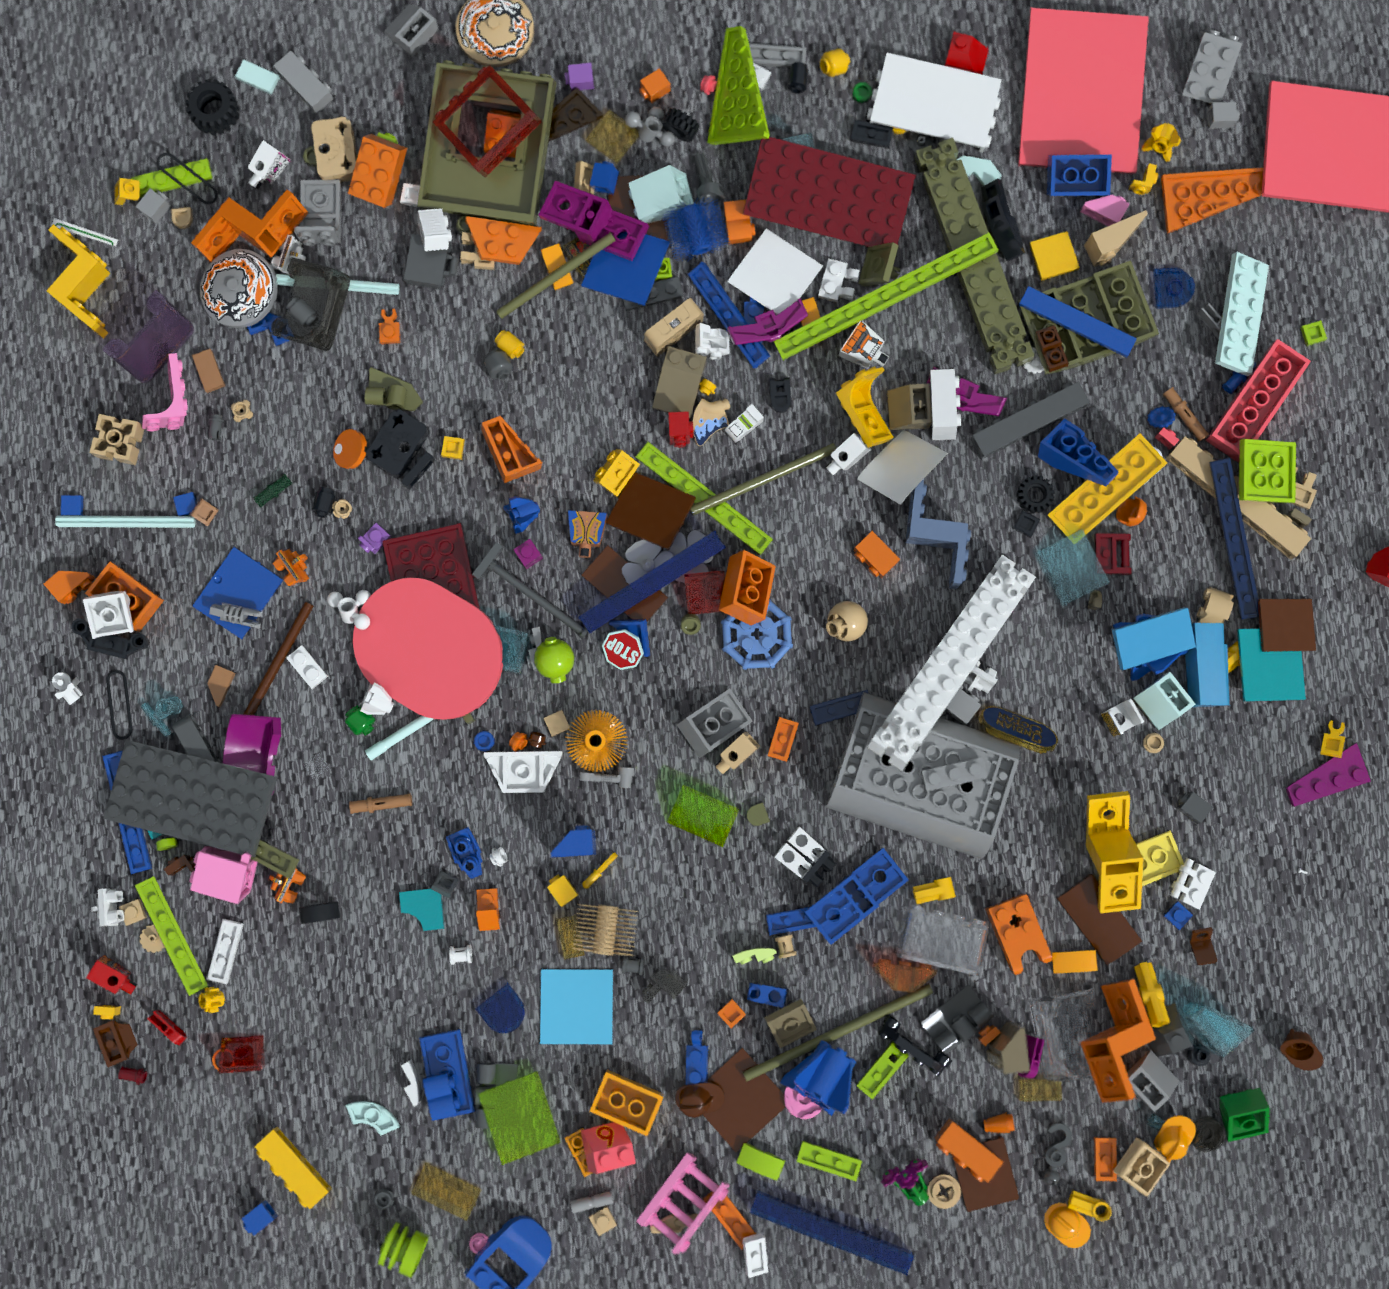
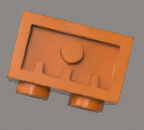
M494 109L488 112L484 143L485 153L515 158L521 114Z

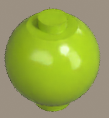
M548 637L537 647L534 654V664L541 675L550 678L551 683H561L566 680V674L571 671L574 665V653L565 641L556 637Z

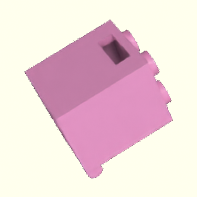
M204 846L201 851L196 853L194 858L196 867L190 876L189 882L192 883L190 890L238 904L251 892L258 862L252 860L248 852L241 855Z

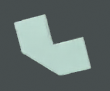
M962 156L957 159L962 160L967 176L969 177L974 173L983 186L995 179H1000L1002 176L991 160Z

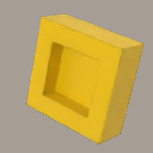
M444 436L441 456L462 460L465 440Z
M94 1006L93 1015H100V1019H113V1016L120 1015L121 1006Z

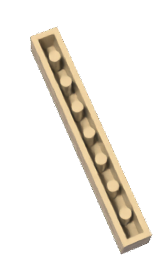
M1185 436L1169 453L1166 459L1216 499L1209 462L1215 461L1214 457L1208 451L1200 449L1195 440ZM1234 476L1239 499V477ZM1239 501L1243 522L1290 560L1297 557L1311 540L1306 530L1295 526L1291 518L1279 513L1271 502Z

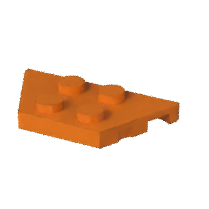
M469 216L465 218V223L470 229L471 238L477 247L481 260L520 265L542 228Z

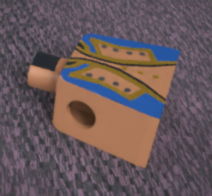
M568 510L572 546H579V557L591 558V547L601 546L607 513Z

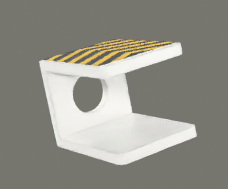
M1132 699L1126 700L1101 713L1113 737L1123 734L1124 731L1133 726L1144 723ZM1120 713L1124 716L1125 721L1122 725H1119L1115 714Z

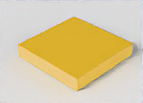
M1068 231L1029 243L1041 281L1073 272L1080 268Z

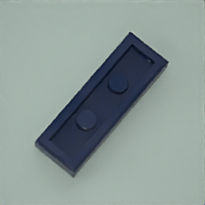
M868 689L809 706L814 725L855 715L863 692L869 694Z

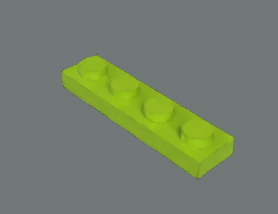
M207 158L185 164L204 180L213 179L210 163ZM181 165L164 169L185 186L202 182ZM161 170L131 178V180H138L140 182V198L144 197L149 189L157 193L158 190L164 192L181 187Z

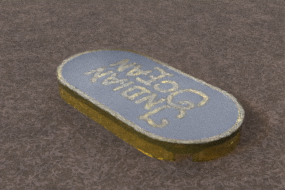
M988 706L982 710L979 716V723L981 726L984 725L986 727L985 730L989 734L1034 752H1052L1058 743V737L1051 728L1009 710Z

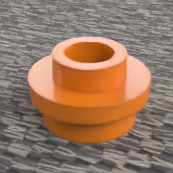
M516 732L512 736L509 746L512 747L513 751L517 752L526 747L528 742L526 740L527 735Z

